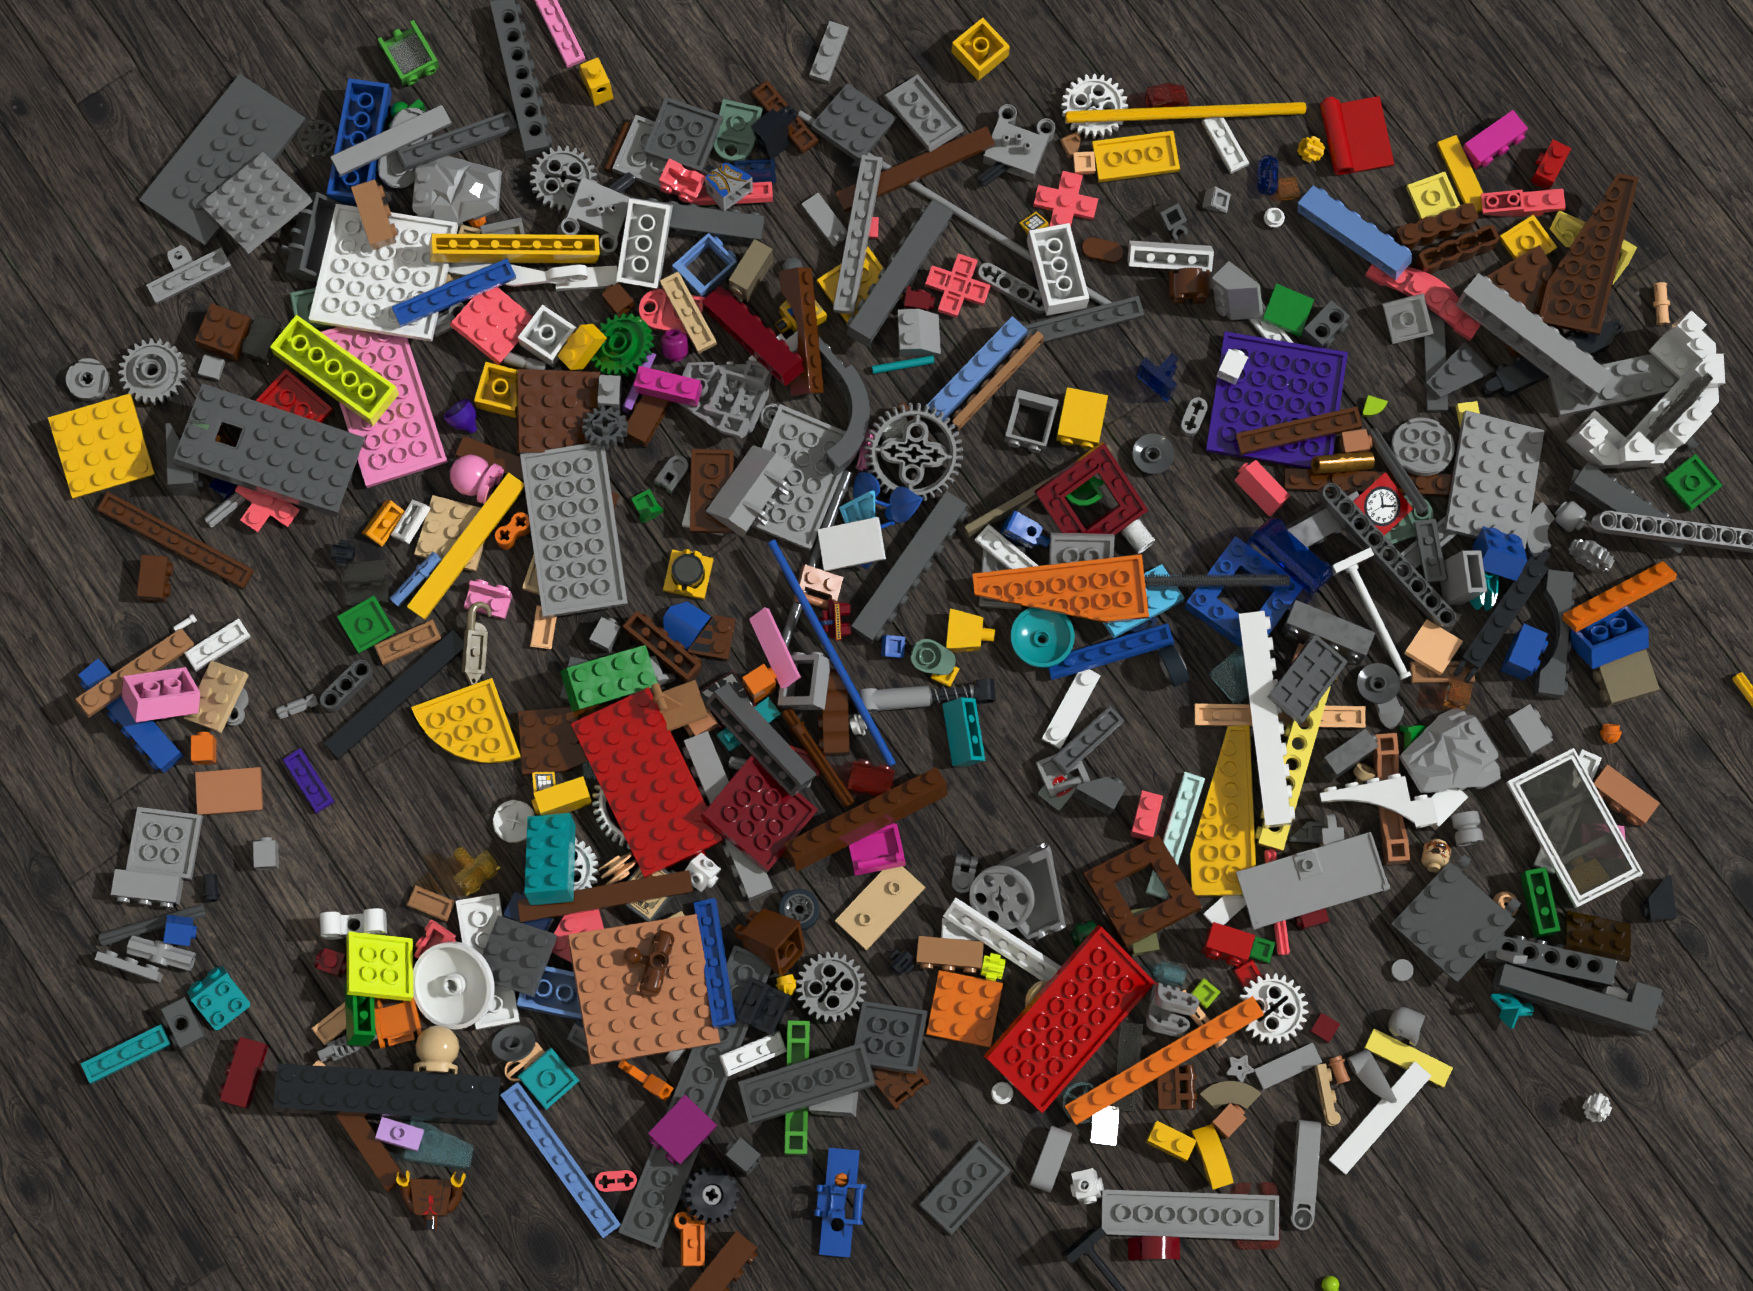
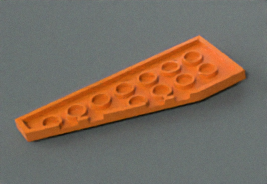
M1142 554L973 573L974 594L977 597L1104 623L1149 618Z

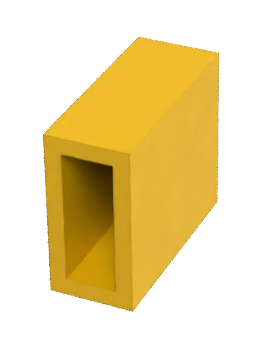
M1067 387L1056 441H1060L1061 444L1068 446L1073 444L1081 445L1083 449L1087 450L1097 446L1100 440L1108 395Z
M583 776L534 792L535 799L531 800L537 816L568 813L592 805Z

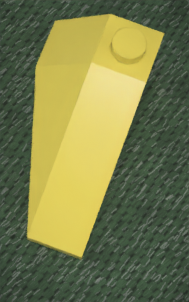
M1558 211L1550 230L1565 247L1570 248L1586 222ZM1623 240L1613 284L1628 266L1637 249L1636 246L1626 240Z

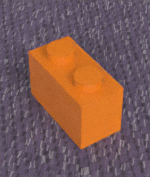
M765 664L742 677L743 686L755 703L776 691L777 676L771 667L767 669Z

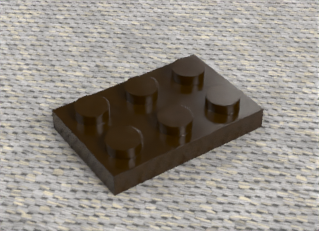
M1567 911L1565 915L1564 949L1628 962L1631 957V924Z

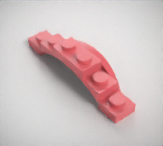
M1372 264L1365 274L1367 278L1378 285L1387 286L1407 296L1424 293L1427 308L1447 322L1454 332L1471 341L1481 325L1456 306L1459 297L1450 287L1427 272L1407 267L1398 279L1394 280Z

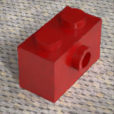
M1553 139L1545 154L1541 153L1535 164L1539 166L1531 183L1545 190H1550L1571 148Z

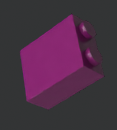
M684 1095L648 1133L652 1137L649 1141L657 1149L662 1147L667 1152L665 1157L673 1165L676 1163L682 1165L717 1128V1125L693 1101Z

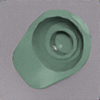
M922 639L918 641L911 652V661L914 667L923 672L948 675L955 667L956 659L954 654L934 640Z

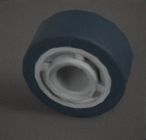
M1173 645L1157 651L1160 666L1173 687L1189 681L1186 665Z

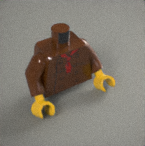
M406 1171V1178H401L399 1172H397L396 1182L400 1186L402 1199L409 1211L414 1212L415 1216H424V1229L437 1230L438 1217H448V1214L455 1210L462 1199L463 1182L466 1178L465 1173L462 1174L461 1179H457L455 1176L456 1171H454L450 1180L410 1179L409 1171Z

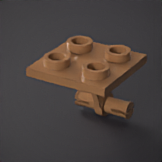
M696 680L663 692L659 683L651 686L654 693V703L658 705L659 711L667 723V730L672 731L709 717Z

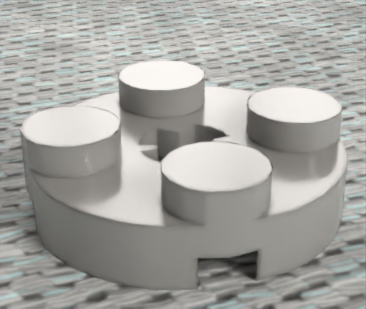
M91 358L79 360L78 363L68 369L66 374V384L70 392L78 399L84 401L102 398L110 382L107 369L98 360ZM86 375H91L93 379L90 384L82 381L84 377L87 378Z

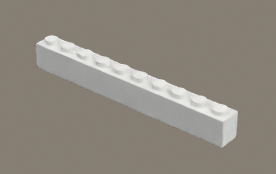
M1265 611L1239 614L1265 827L1292 825L1291 820L1295 819L1294 806L1289 807L1288 798L1293 797L1291 785L1286 784V777H1290L1289 765L1284 764L1283 756L1287 755L1286 742L1281 743L1280 737L1281 734H1284L1283 721H1278V713H1282L1281 708L1267 697L1278 683V679L1273 680L1272 671H1276L1275 658H1270V650H1274L1272 637L1268 638L1267 629H1271L1270 617H1265Z

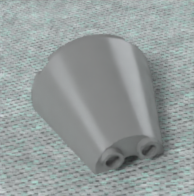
M1042 843L1024 849L997 864L1018 870L1028 879L1033 888L1035 899L1033 910L1026 921L1017 927L1027 940L1034 937L1040 939L1048 934L1047 930L1051 929L1057 932L1066 927L1049 843H1046L1045 846ZM985 875V882L993 885L995 883L994 878L990 875ZM1005 876V881L1008 884H1015V878L1013 876ZM1018 893L1017 897L1020 902H1028L1026 894ZM1002 894L998 896V898L1002 899V902L1006 900V898L1002 897ZM1016 911L1009 912L1011 919L1019 920V914Z

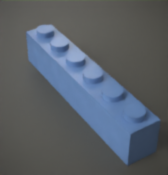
M1313 185L1298 202V213L1394 280H1397L1411 264L1412 253L1406 246H1400L1390 235L1380 232L1373 223H1367L1361 219L1357 212L1348 210L1341 201L1331 198L1324 189H1318Z
M1012 316L927 404L929 405L928 412L931 413L935 407L937 409L936 416L940 412L944 413L941 420L950 417L1028 336V330Z

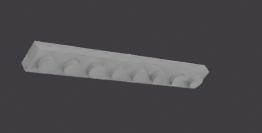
M862 155L834 302L833 310L835 313L855 315L883 164L882 157Z

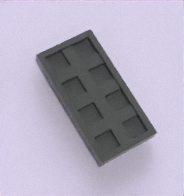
M1315 634L1267 697L1300 725L1306 720L1348 661Z

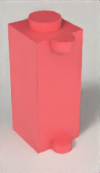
M1257 460L1250 465L1245 463L1238 470L1240 474L1235 479V482L1268 516H1272L1289 499L1290 495Z

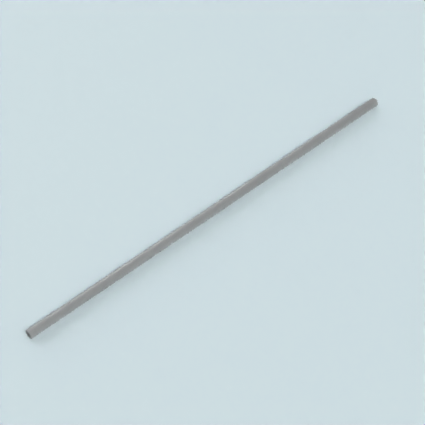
M803 111L798 113L799 118L810 126L816 120ZM883 161L881 170L885 171L892 168V166ZM916 181L907 185L931 201L933 199L950 209L957 217L1032 262L1030 252L964 210ZM1087 287L1090 299L1100 305L1112 303Z

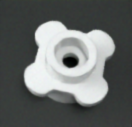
M854 714V718L850 719L851 729L854 735L862 734L864 736L867 726L860 715Z

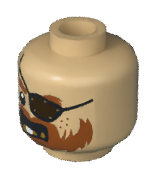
M1431 839L1430 842L1424 844L1421 862L1430 872H1440L1449 863L1451 849L1445 841Z

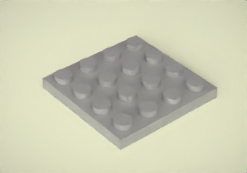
M262 152L203 200L200 206L249 254L313 201L279 166Z

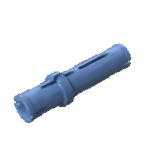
M432 551L421 565L418 564L416 566V570L399 589L389 597L391 601L400 607L422 581L430 577V573L442 561L441 557Z

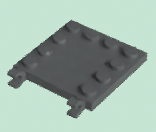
M1465 854L1455 866L1449 862L1391 923V926L1456 984L1515 922L1511 915L1521 904L1513 898L1505 909L1501 908L1461 873L1471 861Z

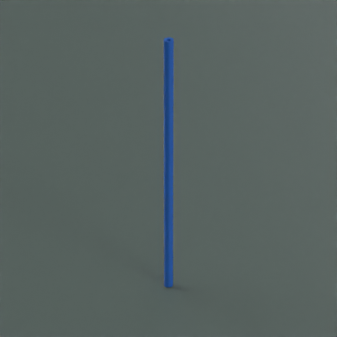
M775 539L768 542V546L888 767L893 766L896 762L777 542Z

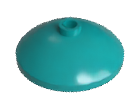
M1030 607L1016 618L1011 629L1013 650L1023 662L1033 667L1048 668L1058 665L1068 657L1074 645V628L1065 614ZM1040 637L1045 638L1046 642L1040 643L1038 639Z

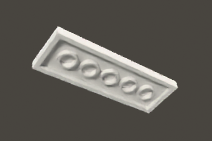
M499 893L456 901L462 943L471 946L481 955L484 952L498 915L503 917ZM494 984L492 1004L486 1015L475 1023L476 1030L519 1023L515 991Z

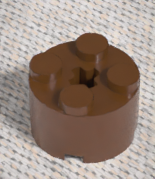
M1180 268L1178 273L1173 274V270L1169 271V298L1172 299V303L1184 304L1185 300H1193L1194 304L1205 303V299L1210 297V271L1206 269V272L1203 273L1202 268Z

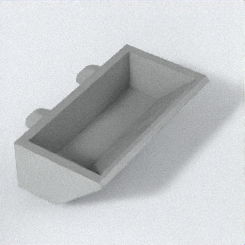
M753 445L706 512L741 537H744L754 521L765 526L770 518L763 509L767 503L775 507L777 502L771 498L775 492L784 496L789 493L791 487L784 479L790 472L793 464L775 452Z

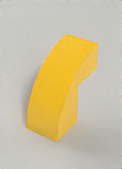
M1213 1124L1193 1130V1139L1197 1140L1195 1146L1202 1157L1206 1178L1212 1189L1234 1183L1224 1149Z

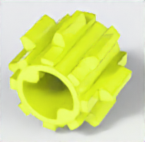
M991 953L990 956H984L981 975L986 976V980L996 981V978L1002 979L1006 959H1001V955Z

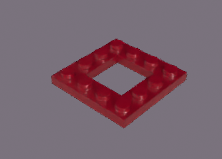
M1104 442L1099 443L1034 491L1061 533L1116 535L1148 511ZM1098 473L1118 505L1087 528H1084L1066 501L1065 496Z

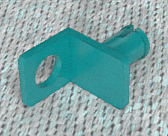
M1511 993L1491 994L1490 998L1502 1009L1499 1015L1500 1019L1510 1029L1514 1028L1518 1017L1533 1015L1528 1013L1534 1012L1532 1003H1520Z

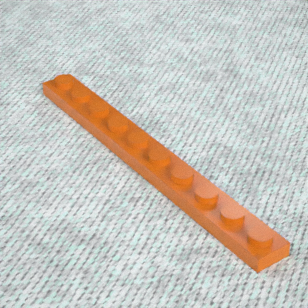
M1252 996L1064 1107L1074 1124L1078 1125L1264 1016V1013Z

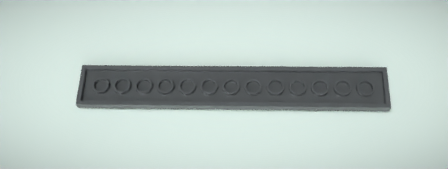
M734 945L727 962L734 1009L749 978L752 977L767 983L772 970L769 965L753 952ZM735 1019L736 1024L718 1028L719 1044L692 1048L667 1113L686 1095L712 1120L729 1077L725 1075L719 1055L741 1047L749 1025ZM653 1145L618 1233L660 1249L680 1200V1195L683 1192L681 1190L682 1185L686 1184L685 1180L690 1175L701 1145L682 1165L678 1163L673 1165L665 1157L667 1152L662 1147L657 1149Z

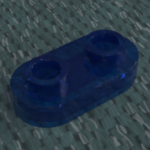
M1264 155L1258 164V191L1261 194L1271 196L1278 188V160L1274 156Z

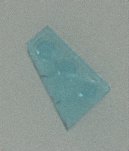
M411 1120L410 1125L424 1129L418 1152L406 1149L404 1160L470 1169L474 1151L473 1145L423 1121Z

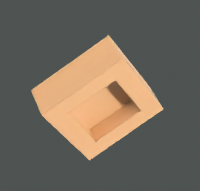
M1094 151L1074 152V173L1079 175L1095 174Z

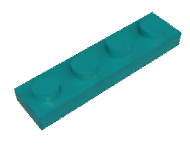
M160 1024L81 1063V1066L89 1083L93 1084L172 1044L164 1026Z

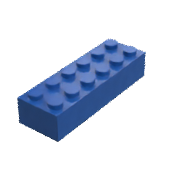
M348 78L334 155L385 131L392 97L389 84ZM378 159L341 177L332 163L327 196L345 205L357 206L351 187L376 180Z

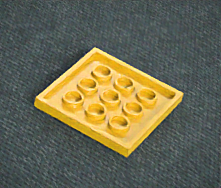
M131 394L48 417L73 499L155 475Z

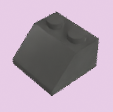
M1104 777L1078 784L1073 796L1110 817L1126 787L1116 777H1112V779Z

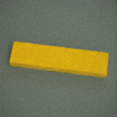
M1457 135L1437 142L1436 145L1463 203H1472L1477 213L1482 212L1481 193L1483 191Z

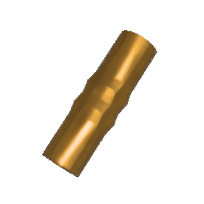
M1372 452L1315 456L1311 460V468L1315 474L1369 470L1375 464Z

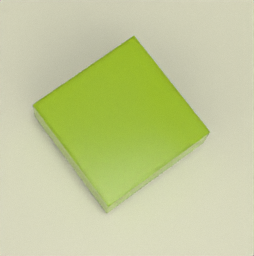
M1203 978L1191 994L1196 996L1199 1004L1207 1009L1220 994V991Z

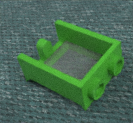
M414 20L410 21L412 28L401 32L400 29L395 30L393 38L385 42L382 37L378 38L380 48L383 50L403 87L415 84L419 78L425 75L434 74L439 68L438 60Z

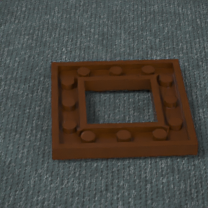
M1159 835L1083 874L1126 948L1202 909L1200 901ZM1151 865L1171 899L1134 917L1114 883Z

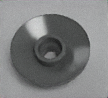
M1154 433L1146 434L1140 437L1134 444L1132 457L1135 465L1141 471L1147 474H1160L1171 466L1174 459V449L1170 441L1164 436ZM1154 453L1156 458H1149V454Z
M1373 663L1367 665L1358 675V691L1369 702L1376 704L1389 702L1399 691L1400 680L1398 674L1386 664ZM1376 683L1380 684V685H1381V688H1380V689H1376V688L1374 687V684H1376Z
M522 1025L506 1027L494 1037L492 1042L493 1053L502 1061L514 1062L521 1060L534 1049L535 1036L529 1028Z

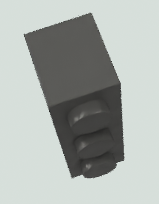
M741 1137L738 1141L733 1139L726 1147L727 1160L747 1177L762 1160L761 1154Z

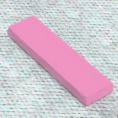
M534 0L566 67L570 68L586 61L558 1Z
M764 607L749 620L770 666L777 676L776 679L780 687L785 689L801 676L770 610Z

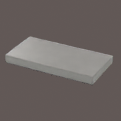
M918 74L884 95L888 104L929 152H932L964 131L963 126Z

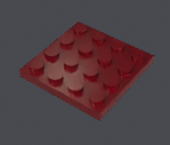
M751 755L700 817L767 873L785 851L784 843L796 838L818 809L799 792L791 797L759 761Z

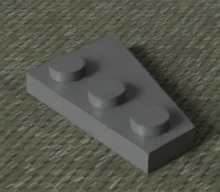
M1464 342L1423 385L1437 399H1440L1493 373L1494 370Z

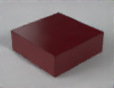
M1321 1012L1310 1032L1329 1043L1340 1023Z

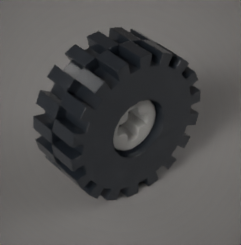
M714 1167L703 1168L692 1173L685 1180L686 1184L682 1185L681 1188L683 1194L680 1195V1200L684 1199V1204L681 1205L683 1209L686 1208L688 1210L686 1215L694 1217V1222L700 1221L703 1225L716 1224L729 1218L737 1208L735 1204L739 1202V1197H736L739 1188L734 1187V1184L737 1182L735 1179L731 1180L729 1178L730 1173H723V1169H714ZM712 1190L713 1195H716V1197L709 1201V1197L706 1196V1193Z

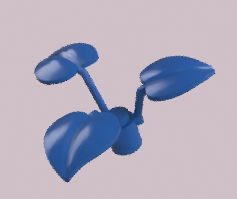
M867 472L858 473L853 487L854 499L869 491H874L875 497H877L880 493L877 479ZM906 487L894 489L890 496V504L875 498V504L887 507L885 517L889 522L880 525L881 529L895 525V522H906L915 513L923 498ZM874 562L861 564L864 569H868Z

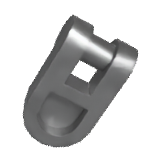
M680 455L671 457L656 477L654 484L659 487L663 486L666 488V492L672 495L687 474V460ZM668 474L674 477L671 482L666 479Z
M962 854L956 855L952 877V888L956 893L966 894L970 891L975 877L978 857L966 858ZM961 865L970 867L969 873L960 871Z

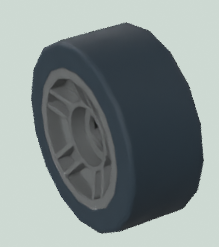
M806 889L790 890L780 901L779 914L800 921L802 931L814 926L819 918L820 906L818 899ZM801 905L803 912L798 914L795 908Z

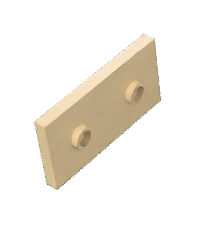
M903 866L882 870L841 913L835 922L867 951L926 887Z

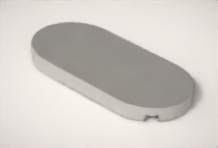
M417 108L401 110L394 116L389 129L425 112ZM432 134L429 135V136H427V137H424V138H422V139H420V140H418V141H416V142H414V143H412V144H410V145H413V144L419 143V142H421V141L430 139V138L432 137ZM396 151L378 159L377 172L380 179L387 186L397 189L405 188L415 181L416 167L404 171Z

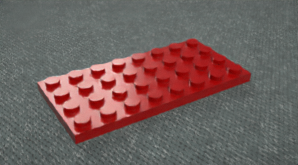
M649 687L571 723L644 878L723 841L720 833L700 817L707 809V806L670 730H667V723L662 713H660L658 705L654 703Z
M1097 925L983 1057L1039 1112L1043 1113L1155 984V981L1102 926Z

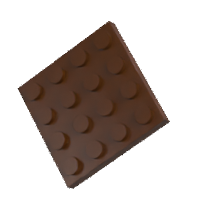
M1538 245L1487 275V277L1491 279L1492 284L1496 287L1506 290L1512 299L1523 303L1532 314L1539 315L1547 282L1554 274L1555 269L1541 246ZM1502 341L1505 347L1507 348L1508 352L1510 353L1511 357H1514L1515 355L1519 354L1517 351H1515L1513 348L1507 345L1504 341Z
M517 369V453H545V450L590 443V440H585L582 426L583 419H587V413L594 414V408L598 410L600 372Z

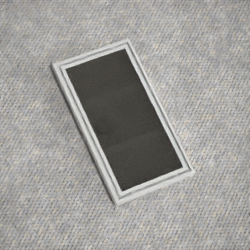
M1574 748L1506 782L1575 908L1644 874Z

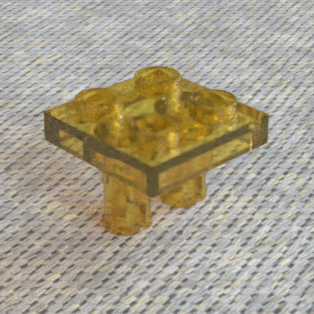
M459 847L453 853L454 857L463 867L453 879L467 896L478 891L481 884L485 880L493 878L497 874V870L500 869L487 850L475 859L463 847Z

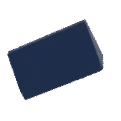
M774 159L733 162L736 168L751 175L753 182L776 183Z

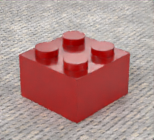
M1213 922L1208 928L1201 953L1206 954L1205 957L1218 961V958L1226 960V964L1239 967V965L1242 966L1248 961L1255 935Z

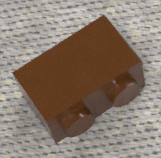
M141 555L137 597L140 601L166 603L167 596L171 594L169 576L173 575L174 569L173 563H171L167 556Z

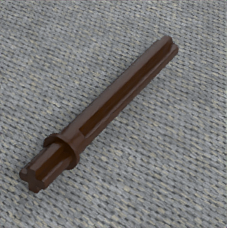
M791 707L783 711L781 715L790 726V732L795 734L842 805L845 808L852 805L854 799L804 726L805 722L799 720Z

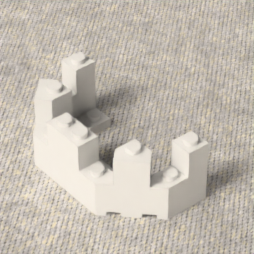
M1689 311L1676 320L1649 349V352L1679 380L1626 438L1594 410L1566 442L1590 464H1595L1600 469L1654 468L1664 463L1678 447L1687 442L1712 414L1710 411L1719 403L1718 387L1725 384L1724 354H1716V343L1702 331L1707 324L1693 311Z

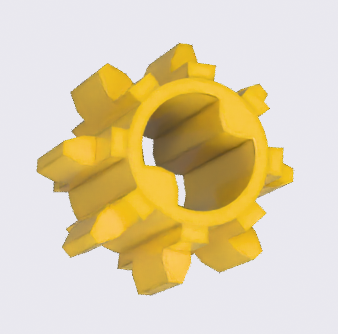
M1315 136L1303 138L1298 145L1297 152L1302 156V160L1309 163L1312 160L1315 162L1316 160L1319 161L1324 154L1325 146Z

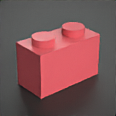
M1142 790L1130 836L1143 840L1153 838L1163 799L1162 795Z

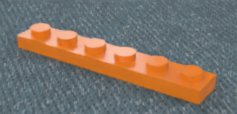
M1662 561L1565 612L1562 620L1576 633L1676 580L1677 574Z

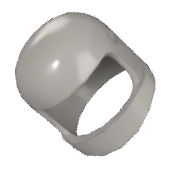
M1399 1007L1390 1017L1389 1031L1394 1036L1407 1038L1410 1041L1409 1044L1416 1046L1425 1015L1406 1007Z

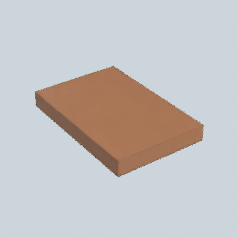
M260 767L195 772L198 815L263 811L262 771Z

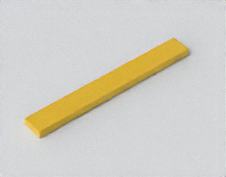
M508 472L408 604L407 608L426 620L524 490L525 486L522 481Z

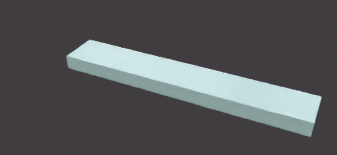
M1188 772L1183 774L1162 840L1177 865L1205 780L1203 777ZM1153 870L1146 894L1166 900L1168 893Z

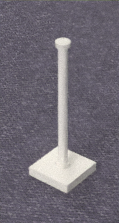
M1370 547L1332 565L1324 572L1327 578L1343 571L1350 574L1400 675L1398 676L1399 680L1410 676L1411 673L1410 671L1407 672L1357 570L1359 568L1358 564L1374 555Z

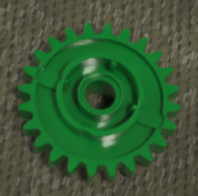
M625 313L622 314L621 318L615 314L614 320L607 318V324L600 323L602 327L600 331L607 339L591 359L595 367L604 375L622 376L624 374L628 377L630 371L635 374L636 367L642 366V362H648L646 356L652 355L649 348L654 347V344L651 342L654 337L650 334L652 330L648 327V324L639 316L635 317L633 314L627 316Z

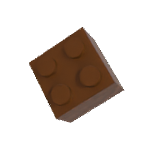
M211 303L195 338V342L202 350L238 362L254 324L251 318Z

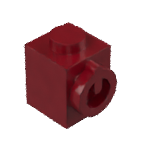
M324 948V950L320 949L316 956L314 967L322 973L342 978L343 973L347 972V956Z

